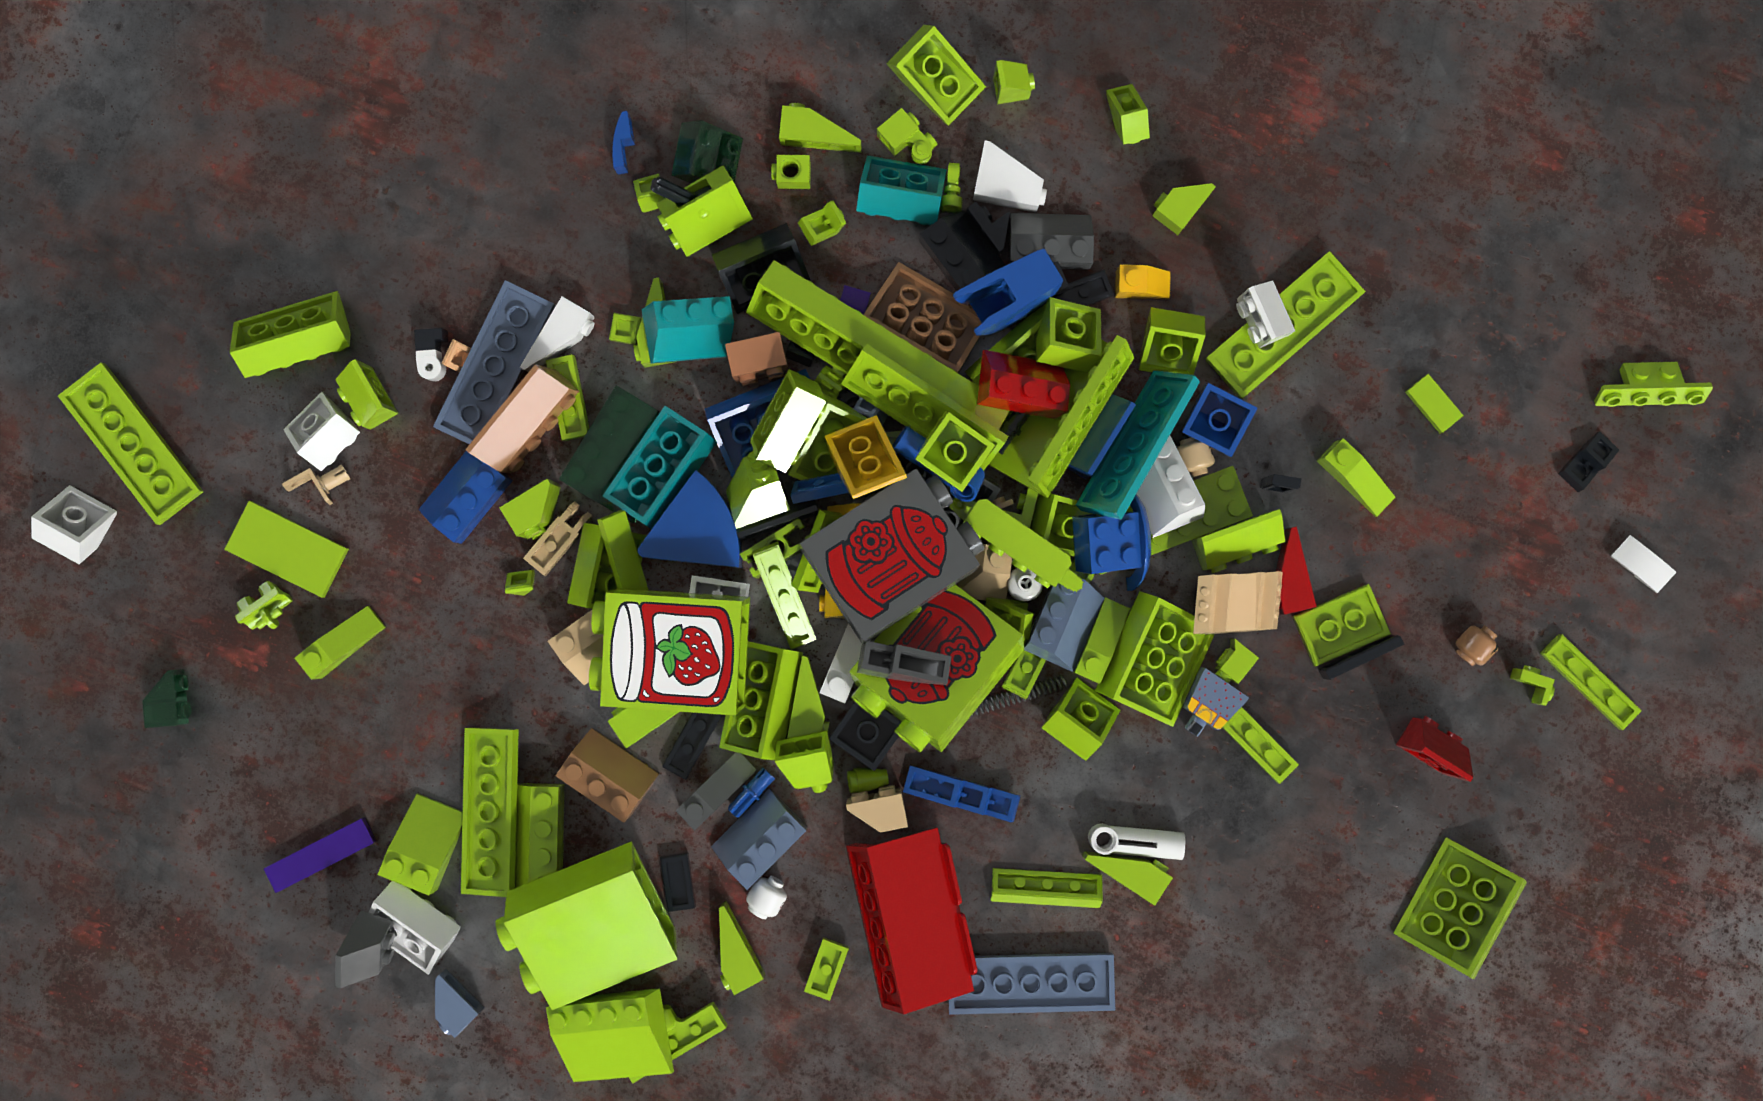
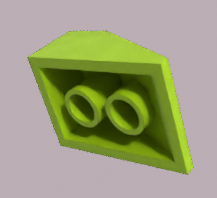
M923 25L886 63L897 77L948 126L986 88L984 83L933 25Z
M419 793L416 794L386 852L377 875L426 895H431L437 891L462 831L463 811Z

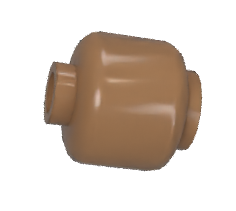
M1474 625L1470 626L1456 640V647L1458 648L1456 653L1472 667L1475 664L1483 666L1498 651V644L1494 641L1497 635L1485 625L1481 629Z

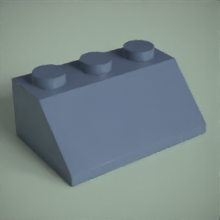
M1082 579L1084 582L1082 589L1077 592L1070 591V589L1065 588L1060 583L1056 587L1050 585L1031 629L1030 638L1024 646L1025 651L1071 672L1075 671L1104 601V597L1084 579Z
M769 788L760 797V800H757L711 848L725 868L748 890L806 832L808 826Z

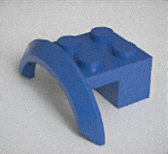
M1137 494L1130 504L1133 512H1126L1122 520L1097 514L1072 516L1076 571L1097 574L1136 568L1132 576L1126 577L1127 591L1136 590L1141 585L1150 565L1151 535L1146 509Z

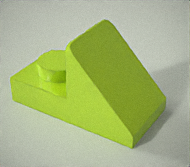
M1030 488L1026 489L1025 494L1020 493L1016 509L1021 510L1020 514L1009 511L1005 512L1030 528L1038 493Z
M992 597L986 598L985 607L1023 634L1024 641L1029 640L1033 613L1027 611V602Z

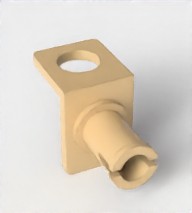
M340 464L337 468L322 476H316L311 468L282 483V485L289 492L312 479L324 500L331 505L333 502L328 495L330 493L329 490L350 480V477L342 464Z

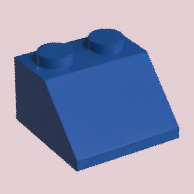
M1205 383L1192 407L1182 433L1232 457L1258 408L1210 383Z

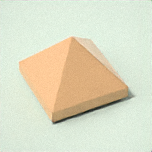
M453 339L441 364L460 372L471 348Z

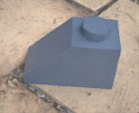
M445 969L435 978V1019L439 1022L438 1025L445 1034L452 1035L455 1038L485 1007Z

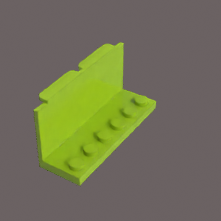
M1116 335L1113 342L1107 343L1101 339L1102 357L1088 373L1063 368L1070 383L1068 412L1056 419L1030 415L1020 429L1022 431L1021 434L1014 437L1003 455L998 452L988 465L1049 498L1134 359L1127 340Z

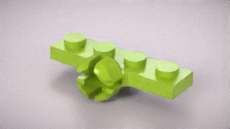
M714 1002L682 1019L676 1016L670 1005H663L672 1060L727 1028L728 1024ZM645 1076L629 1077L633 1084Z

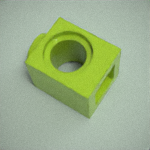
M777 155V164L772 163L771 175L772 180H776L778 189H810V155ZM788 167L798 169V173L794 177L785 176L784 171Z

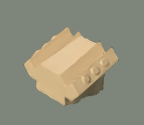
M1283 572L1198 576L1193 634L1237 633L1277 629Z

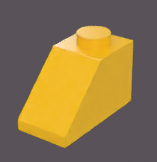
M1119 265L1115 272V298L1169 300L1170 271L1148 265Z

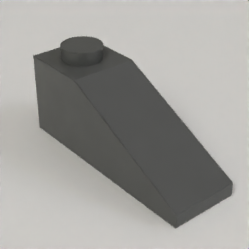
M736 752L676 812L695 831L757 769L743 754Z

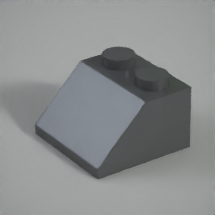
M360 911L336 954L335 987L343 988L379 975L384 964L389 965L394 954V949L391 948L395 938V933L392 932V920Z

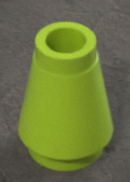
M854 768L853 771H847L850 793L868 792L889 784L886 769H876L873 771L871 768Z

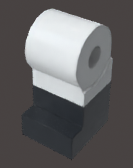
M443 328L414 330L418 373L421 377L430 381L441 380L446 374V366L441 364V342H448V331Z

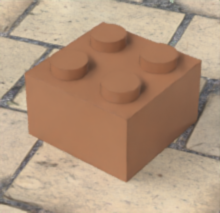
M780 332L725 344L732 377L737 384L742 383L743 387L758 384V379L766 377L769 378V381L778 380L785 377L784 373H787L789 370Z

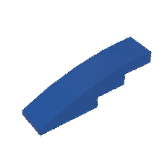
M915 766L909 767L903 790L907 794L1008 822H1014L1021 796Z

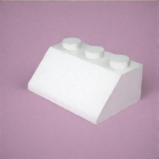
M1169 435L1136 493L1146 509L1152 538L1203 518L1205 503Z
M391 881L373 901L369 910L371 914L393 921L392 932L395 933V938L391 948L428 975L455 940L461 928L451 916L444 915L438 911L430 901L420 898L412 892L411 888Z

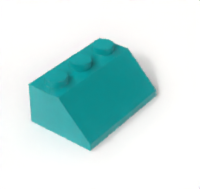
M867 155L860 180L856 211L870 216L880 215L891 217L894 220L915 221L922 225L933 224L938 221L947 169Z
M730 296L653 301L641 309L651 364L728 356L725 344L731 343L734 328Z

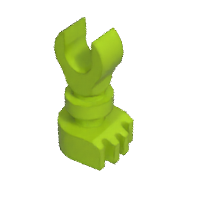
M949 163L947 186L944 188L946 195L942 196L940 204L942 212L956 213L962 210L963 199L957 196L961 192L959 187L960 163Z

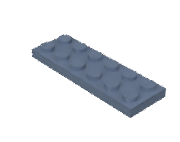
M506 280L504 281L433 425L434 428L467 444L473 441L516 388L524 372V369L520 366L556 306L554 303Z
M1074 953L975 956L977 974L971 975L974 991L948 1000L949 1014L1115 1011L1114 954Z

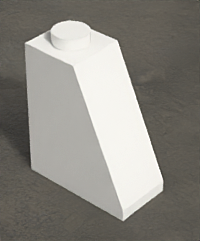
M984 142L973 197L974 201L1036 213L1039 205L1044 206L1047 189L1042 188L1044 179L992 142Z

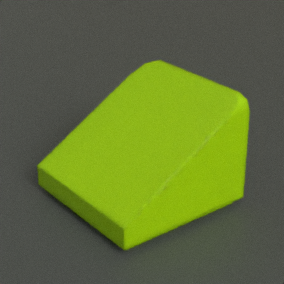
M659 173L633 181L636 197L642 212L659 209L656 203L665 199L650 189L652 180L660 177Z

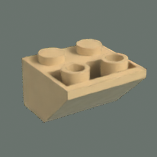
M895 785L878 788V793L868 794L867 791L851 793V798L847 799V811L880 833L908 827L901 788L895 789Z

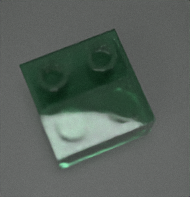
M702 120L681 123L671 176L693 183L719 167L724 166L735 183L743 138Z

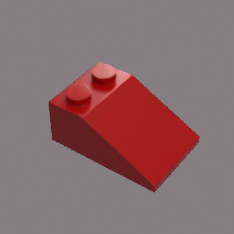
M1426 716L1423 719L1413 717L1396 745L1444 775L1471 782L1473 771L1468 747L1461 744L1463 739L1450 731H1447L1446 734L1437 729L1439 724Z

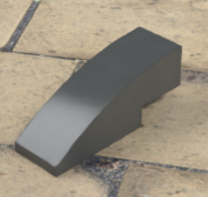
M865 641L861 645L857 673L908 682L947 685L952 656L897 644L893 647Z

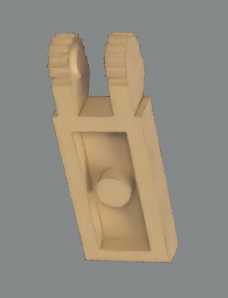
M577 502L570 504L564 513L554 520L523 558L544 576H547L581 535L580 532L583 529L584 523H589L593 517L587 512L574 527L569 525L567 521L578 511L580 506Z

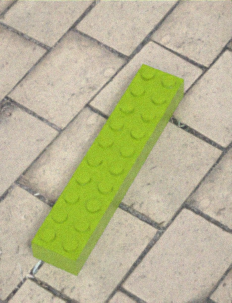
M775 260L759 280L746 311L750 316L776 332H780L781 335L846 375L867 343L998 430L1000 429L1009 410L977 405L979 391L977 383L961 376L954 369L935 360L930 354L922 352L907 340L888 331L881 324L875 323L860 311L851 308L834 295L828 294L815 286L813 282L802 278L791 271L790 268L781 265Z

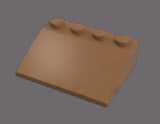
M900 262L897 263L863 314L875 323L881 324L898 337L907 340L922 352L930 354L935 360L954 369L958 374L981 336H976L973 331L975 327L982 323L971 305L967 306L955 301L952 292Z

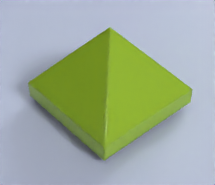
M526 570L507 573L505 593L522 596L528 594L533 590L535 571Z

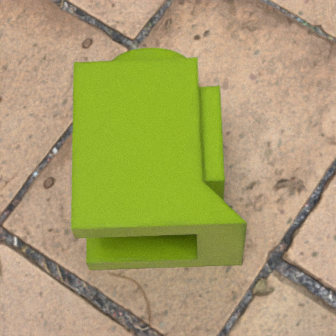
M1229 638L1230 648H1226L1215 662L1217 664L1215 669L1218 670L1215 675L1228 684L1230 681L1239 684L1259 657L1235 638Z

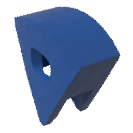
M1041 249L993 271L958 290L952 296L955 301L961 304H970L982 323L973 330L976 336L990 335L1001 332L1041 308L1059 290L1063 278L1046 250Z
M695 470L638 548V554L641 557L742 568V557L740 555L742 553V540L738 538L730 506L720 491L707 478Z

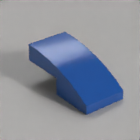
M628 111L621 113L613 138V168L617 174L628 173L625 147L635 145L632 119Z

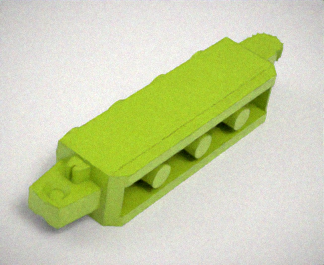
M954 498L949 508L964 522H968L979 538L983 537L990 542L988 548L1001 557L1004 553L1012 557V565L1024 573L1027 569L1036 574L1034 580L1046 588H1049L1050 585L1056 587L1060 583L1073 592L1082 589L1084 582L1076 573L1069 569L1072 562L1071 556L988 499L978 500L977 502H964Z

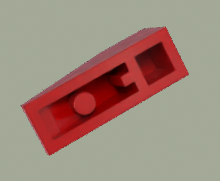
M1297 526L1285 529V542L1281 544L1276 571L1283 572L1279 615L1317 607Z

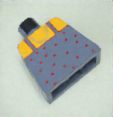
M1200 667L1182 706L1193 714L1184 728L1197 737L1206 724L1213 729L1219 730L1247 702L1249 697L1208 669Z

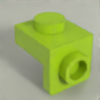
M834 201L828 202L823 209L809 214L798 221V225L811 246L837 235L846 224L842 211L837 208Z
M1524 665L1523 669L1513 668L1510 679L1536 687L1531 703L1546 706L1554 695L1555 688L1553 684L1555 679L1540 675L1541 670Z

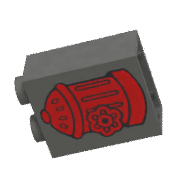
M913 470L906 475L907 478L891 484L800 543L801 552L862 644L876 637L975 572L980 566L975 556L985 550L984 546L968 522H964L958 527L954 526L944 511V508L952 504L953 500L942 481L935 474L924 481L918 470Z

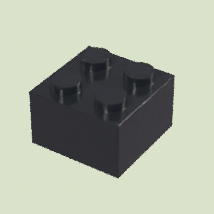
M854 702L829 739L875 771L899 737L895 733V729L902 721L886 709L882 711L878 718H875Z

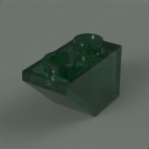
M184 669L168 670L142 700L144 728L189 723L188 718L191 715V707L189 702H187L186 695L189 681Z

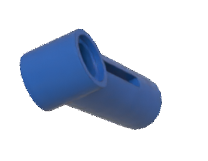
M906 426L893 445L894 451L931 476L937 475L915 459L926 438ZM980 467L963 492L940 476L938 478L942 483L950 487V492L956 499L970 502L976 498L985 478V473Z

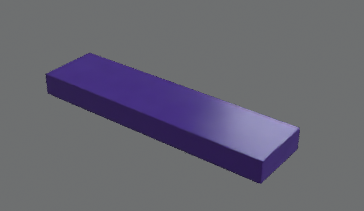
M364 817L264 868V871L274 892L277 893L377 841Z

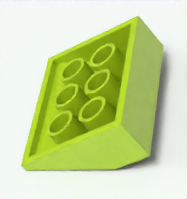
M1139 591L1122 629L1112 659L1101 683L1097 684L1095 691L1173 727L1215 634H1193L1194 615L1159 597Z
M1446 837L1393 934L1468 977L1475 979L1527 882L1522 877Z
M660 988L591 995L551 1010L550 1006L546 1007L550 1035L573 1082L662 1075L674 1072Z

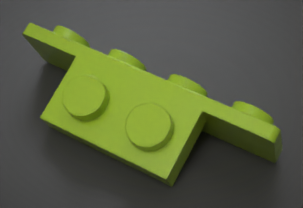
M1678 362L1623 363L1619 371L1624 384L1603 385L1594 402L1596 406L1609 407L1624 405H1697L1705 402L1713 386L1710 382L1685 383Z

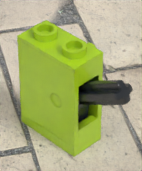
M724 166L719 167L684 188L662 177L652 180L651 191L665 198L656 203L662 213L657 217L665 231L671 229L673 233L668 235L676 250L682 248L686 257L753 219Z

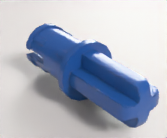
M762 767L747 785H743L744 790L728 806V810L735 817H740L755 799L760 800L759 796L775 778Z

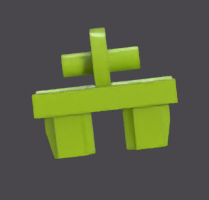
M266 581L258 589L262 596L255 601L254 598L247 596L237 602L239 613L235 615L237 622L246 624L252 630L256 627L262 629L266 625L271 629L277 628L279 626L277 617L283 614L282 609L293 602L289 594L281 591L276 584Z

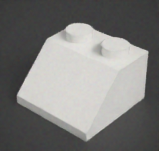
M323 392L311 401L283 429L296 452L320 471L326 466L331 465L336 460L337 455L346 446L351 445L360 433L354 422Z
M69 485L31 516L32 539L80 564L99 547L116 517L117 511Z

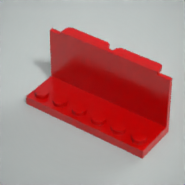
M935 827L875 845L862 843L847 845L846 848L882 1008L900 1014H907L973 992L974 987L971 975L977 974V965L965 915L960 912L959 904L962 903L951 849L947 843H941L938 828Z

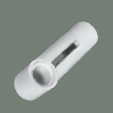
M1102 823L1094 825L1088 833V842L1091 847L1103 855L1111 853L1183 860L1184 832L1108 826ZM1102 832L1109 833V842L1103 846L1098 845L1096 842L1097 836ZM1118 839L1153 842V845L1119 842Z

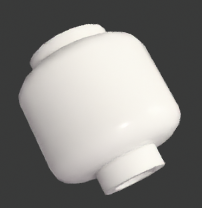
M1016 568L1010 573L1008 592L1016 600L1031 601L1041 593L1043 585L1034 580L1036 574L1031 570L1027 569L1024 573Z
M774 876L759 878L753 884L746 897L749 911L762 919L776 916L787 899V893L782 888L784 883Z

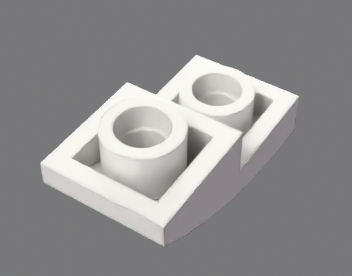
M1631 535L1611 555V558L1633 573L1634 577L1656 593L1676 574L1674 569Z

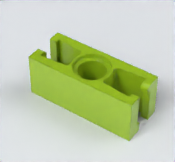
M798 518L745 550L740 555L744 561L750 564L753 562L751 559L753 556L752 551L776 541H782L785 546L783 557L786 562L801 553L800 543L792 547L791 543L787 540V536L799 528L801 530L806 526ZM753 566L749 568L754 578L758 579L761 577L758 569H755Z

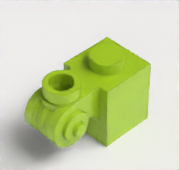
M902 108L877 128V137L893 156H896L906 146L912 147L911 155L916 164H926L931 159L932 150L937 146V142L928 132L923 134L919 130L918 126L920 123L911 112L906 113Z

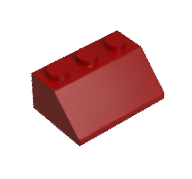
M989 350L982 351L977 405L1056 419L1068 412L1070 383L1063 367L1036 362L1035 359Z

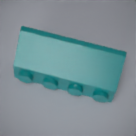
M664 406L607 488L603 497L652 529L695 470H699L717 442L707 432L667 406Z

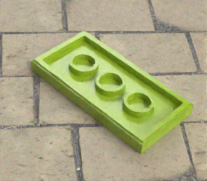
M248 501L224 550L321 598H325L349 549L253 501Z

